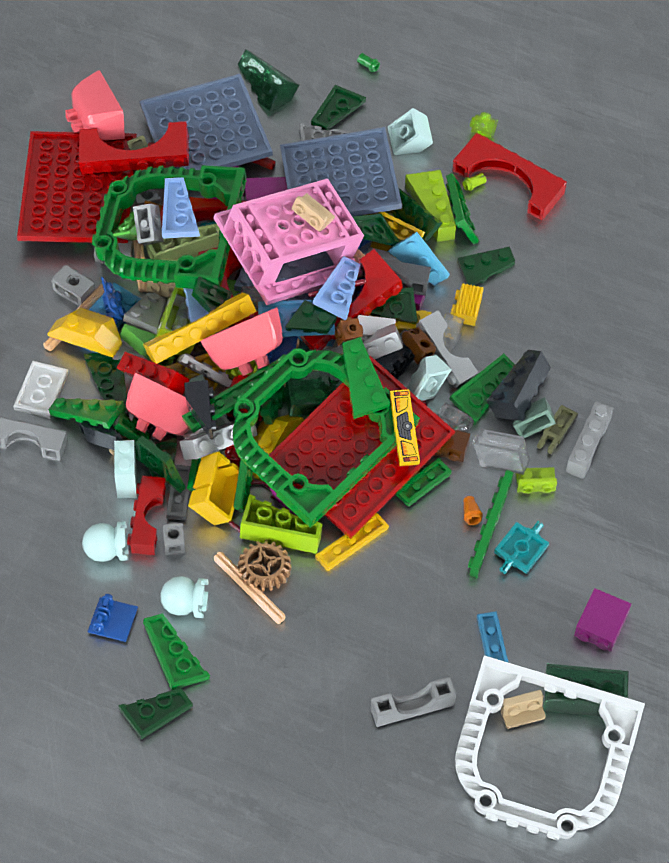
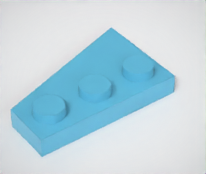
M418 232L413 233L388 250L390 254L401 262L431 267L429 282L434 286L447 279L450 275Z

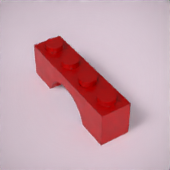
M124 352L117 366L118 370L132 378L137 373L180 395H183L185 391V383L190 381V379L175 370L128 352Z
M142 475L141 483L137 484L136 493L139 496L138 500H134L133 510L136 513L135 517H131L130 528H133L132 534H128L127 545H130L131 553L155 555L158 539L157 529L148 524L145 518L151 509L164 504L166 478Z

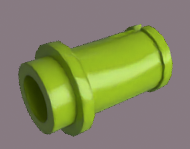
M479 173L471 178L466 177L462 185L466 191H472L475 187L485 184L486 177L481 178L484 175L483 173Z

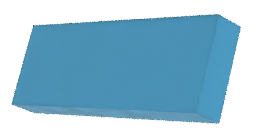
M497 611L477 614L485 656L508 662Z

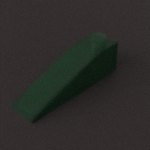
M245 49L238 62L244 77L251 84L252 91L258 96V102L271 112L290 102L300 86L290 77Z

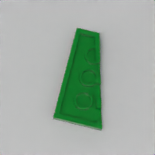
M450 173L446 175L448 182L446 183V188L450 193L448 197L453 205L451 209L456 216L454 221L458 228H462L474 245L480 241L474 233L476 229L469 217L471 214L465 203L466 200L461 185L454 174Z
M361 337L343 342L342 350L347 371L353 419L388 408L390 402Z
M503 353L453 393L449 400L476 425L489 407L486 400L515 364Z
M57 398L48 410L51 416L68 420L75 418L76 422L80 423L89 421L90 425L98 426L101 424L104 428L109 429L124 410L125 405L124 401Z
M163 613L143 619V624L171 690L209 680V673L206 670L204 671L199 660L191 654L186 643L181 641L177 631Z

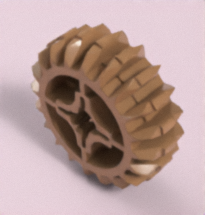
M265 540L264 544L257 541L256 546L250 544L249 549L244 548L243 554L239 556L238 572L243 573L241 579L244 581L248 578L247 585L249 586L253 582V587L261 588L262 592L265 591V588H269L272 591L273 586L279 589L280 583L285 584L286 578L290 576L291 558L286 550H282L281 545L276 547L274 541L271 545L268 544L267 540Z

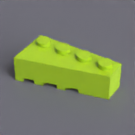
M441 170L406 174L405 190L407 193L409 192L413 200L442 222L441 226L433 234L436 241L455 240L456 224Z
M249 494L241 521V539L259 541L261 543L267 540L268 544L274 541L276 546L281 545L282 547L317 554L321 541L322 523L316 522L310 528L298 516L291 514L288 509L276 508L272 506V503L266 500L264 502L256 499V496Z

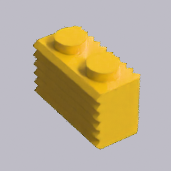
M462 283L460 290L457 289L455 294L457 304H453L451 309V315H454L453 322L475 326L483 296V287Z

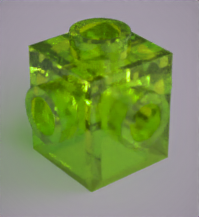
M486 112L476 114L470 122L471 132L492 138L496 131L498 119L491 118V114Z

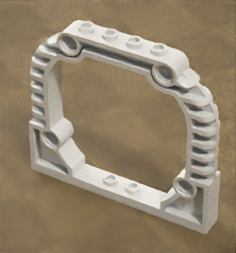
M484 656L455 755V767L460 783L465 791L475 799V809L479 813L486 815L485 818L492 821L504 820L511 827H518L520 825L526 827L528 832L535 834L543 832L547 834L548 838L559 840V838L569 839L575 835L577 830H585L601 823L615 808L620 796L645 703ZM520 680L542 686L548 692L556 693V691H559L568 698L576 699V697L600 704L598 712L606 725V730L602 735V742L609 751L598 793L594 801L582 811L564 808L552 814L503 799L497 787L483 782L480 778L477 768V754L490 713H496L501 709L503 696L518 688ZM489 697H495L498 700V703L496 705H491L488 703L487 699ZM608 734H617L619 740L611 741ZM487 797L491 801V805L487 807L482 806L479 800ZM563 822L570 823L572 830L569 832L564 831L561 824Z

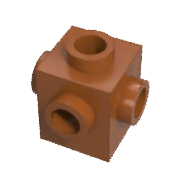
M347 317L346 320L341 319L335 326V337L338 346H341L343 342L363 337V327L359 324L358 318L351 319V317Z

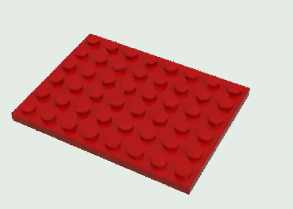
M30 131L17 240L92 243V237L94 234L96 235V223L100 221V209L104 207V195L108 193L110 184L117 180L122 181L127 175L131 177L134 175V170L81 174L79 166V132ZM125 133V139L103 142L116 149L129 150L127 141L137 138V134ZM131 206L123 210L119 225L124 222V219L129 217ZM117 237L118 243H128V240Z
M369 356L383 389L386 387L389 391L408 390L375 359ZM342 383L269 456L290 475L303 474L310 484H328L332 489H335L347 478L346 474L351 468H357L360 465L361 459L366 454L370 456L382 444L380 441L379 425L377 422L370 420L368 414L353 419L350 391ZM411 391L412 411L420 418L418 425L415 427L420 463L418 465L400 466L396 445L324 515L350 539L371 520L456 432ZM300 484L293 485L296 489L303 488Z

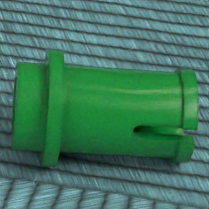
M361 53L357 59V63L369 68L371 72H376L380 67L378 59H372L364 53Z

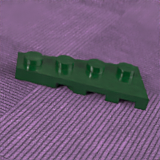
M398 187L402 208L390 210L395 218L424 231L425 234L422 239L427 243L441 226L442 222Z
M101 353L84 354L85 362L102 400L124 401L126 408L125 376L122 371L117 369L121 359L114 360L112 359L113 357ZM126 411L125 414L130 417L129 412Z

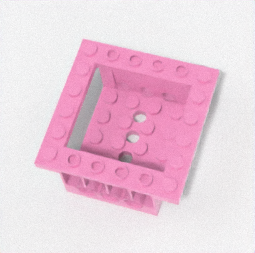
M328 179L233 205L230 210L215 213L214 215L215 222L266 305L321 289L343 256L355 261L353 257L364 237ZM308 193L335 216L334 220L319 232L291 209L298 196L302 197ZM294 221L301 222L302 225H298ZM278 225L285 227L286 230L280 229ZM326 251L334 263L333 266L281 282H275L282 265L290 261ZM359 268V272H358V276H357V277H360L361 274H362V271H361L360 268Z

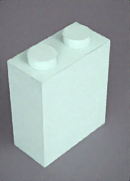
M134 440L114 441V473L117 498H137V463Z

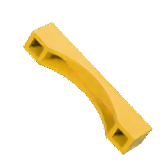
M240 293L225 301L205 316L181 328L159 335L144 343L143 346L150 360L157 364L257 311L249 294Z

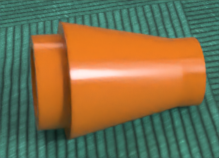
M467 496L463 499L464 520L469 525H477L482 521L483 513L477 505L475 498Z

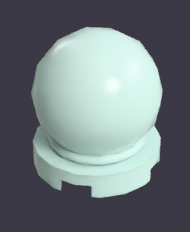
M126 521L117 522L115 528L110 524L98 523L87 529L82 541L83 550L86 555L94 561L100 562L112 560L115 556L119 557V561L128 560L129 545H127L128 534L125 535Z
M179 576L168 580L160 594L164 609L177 616L193 612L195 618H204L202 611H206L208 592L204 591L205 585H208V579L198 578L195 583L191 578Z

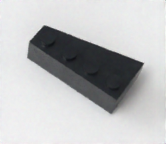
M404 329V330L400 333L401 339H402V333H403L404 331H406L407 329ZM403 340L402 349L375 359L397 380L414 361L415 357L410 348L403 343Z
M527 350L486 400L495 417L524 421L526 417L525 411L529 410L532 406L531 400L537 396L539 392L538 386L543 384L551 369L542 351Z

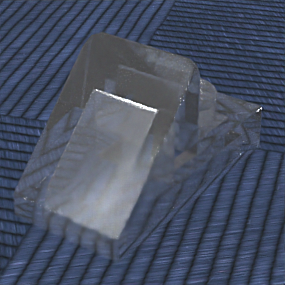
M445 313L444 320L448 327L444 331L443 342L446 349L452 353L461 337L459 333L464 319L450 313Z

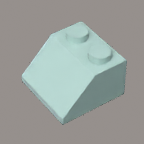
M414 108L388 126L394 155L420 153L433 144L427 116Z
M437 355L424 357L420 362L418 370L411 376L408 390L421 401L432 399L452 369Z

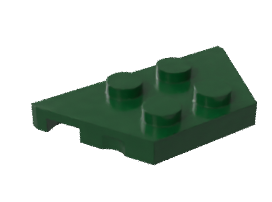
M141 436L134 442L137 460L159 477L166 478V482L179 493L186 489L171 456L165 450H160L151 439L147 440L144 436Z

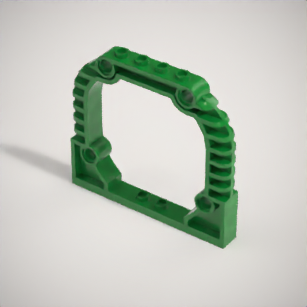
M202 165L201 170H196L195 168L185 169L184 167L175 169L173 166L169 168H164L163 166L153 168L150 166L147 167V170L141 171L139 169L131 177L127 175L122 181L117 180L110 184L108 193L104 195V207L100 209V221L96 223V235L94 234L92 237V245L95 248L97 258L104 261L106 267L113 274L120 276L122 279L127 278L135 282L137 280H142V282L153 281V283L164 282L165 284L172 282L175 283L176 288L193 289L196 279L201 277L221 287L231 247L221 230H219L220 241L218 249H209L196 257L183 255L177 261L140 259L125 256L120 252L118 239L113 236V233L118 229L123 210L133 205L136 195L150 189H164L165 178H184L187 190L200 191L204 198L216 197L225 206H228L227 210H230L233 205L242 202L247 181L245 168Z
M296 348L287 355L283 354L274 367H269L260 380L256 379L247 392L243 391L237 397L233 413L235 422L232 436L235 450L243 463L277 493L276 496L311 528L397 444L390 403V406L382 409V412L376 411L368 414L370 420L377 422L379 425L380 441L382 444L370 456L366 454L361 459L360 465L357 468H351L346 474L347 478L335 489H332L328 484H310L303 474L290 475L260 448L252 436L251 427L258 420L260 406L290 378L301 379L309 375L313 370L332 374L349 388L343 354L333 352L332 350H311L306 352L303 349ZM294 359H299V360H301L302 362H301V363H296V362H294L293 360H294ZM385 387L384 391L390 402V391ZM246 409L248 412L241 413L239 410ZM413 412L414 425L416 427L420 418ZM300 484L303 488L296 489L293 485Z

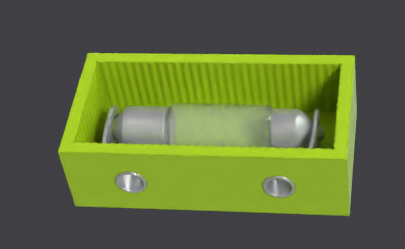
M174 287L167 301L155 338L191 323L188 318L189 311L188 306H186V294L183 288ZM195 344L178 352L176 355L179 356L185 353L190 355Z

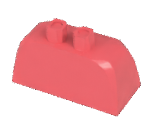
M99 70L79 82L72 89L73 108L65 110L66 119L68 122H71L74 133L79 132V129L97 128L102 141L125 139L123 110Z
M276 307L201 340V343L211 359L221 369L227 370L238 367L244 376L254 371L250 364V361L254 359L258 369L269 365L267 354L282 343V327L278 309Z
M135 373L128 392L126 409L130 414L138 418L136 429L145 433L149 424L156 427L152 437L159 441L164 438L166 433L175 436L186 434L190 430L182 419V415L189 412L186 397Z

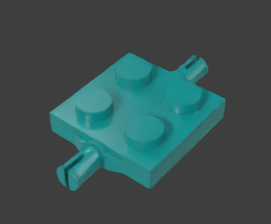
M537 521L532 529L516 522L494 549V554L505 561L499 568L503 574H506L511 566L527 574L548 548L549 542L538 534L544 527L540 521Z

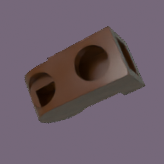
M419 327L402 333L403 343L415 355L414 361L417 365L420 364L424 357L434 355L437 348Z

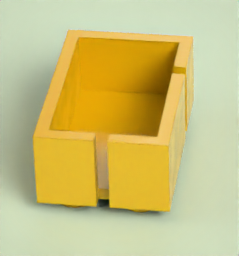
M220 452L202 457L193 486L195 490L191 493L188 506L213 525L230 522L234 512L239 467L234 463H230V460Z

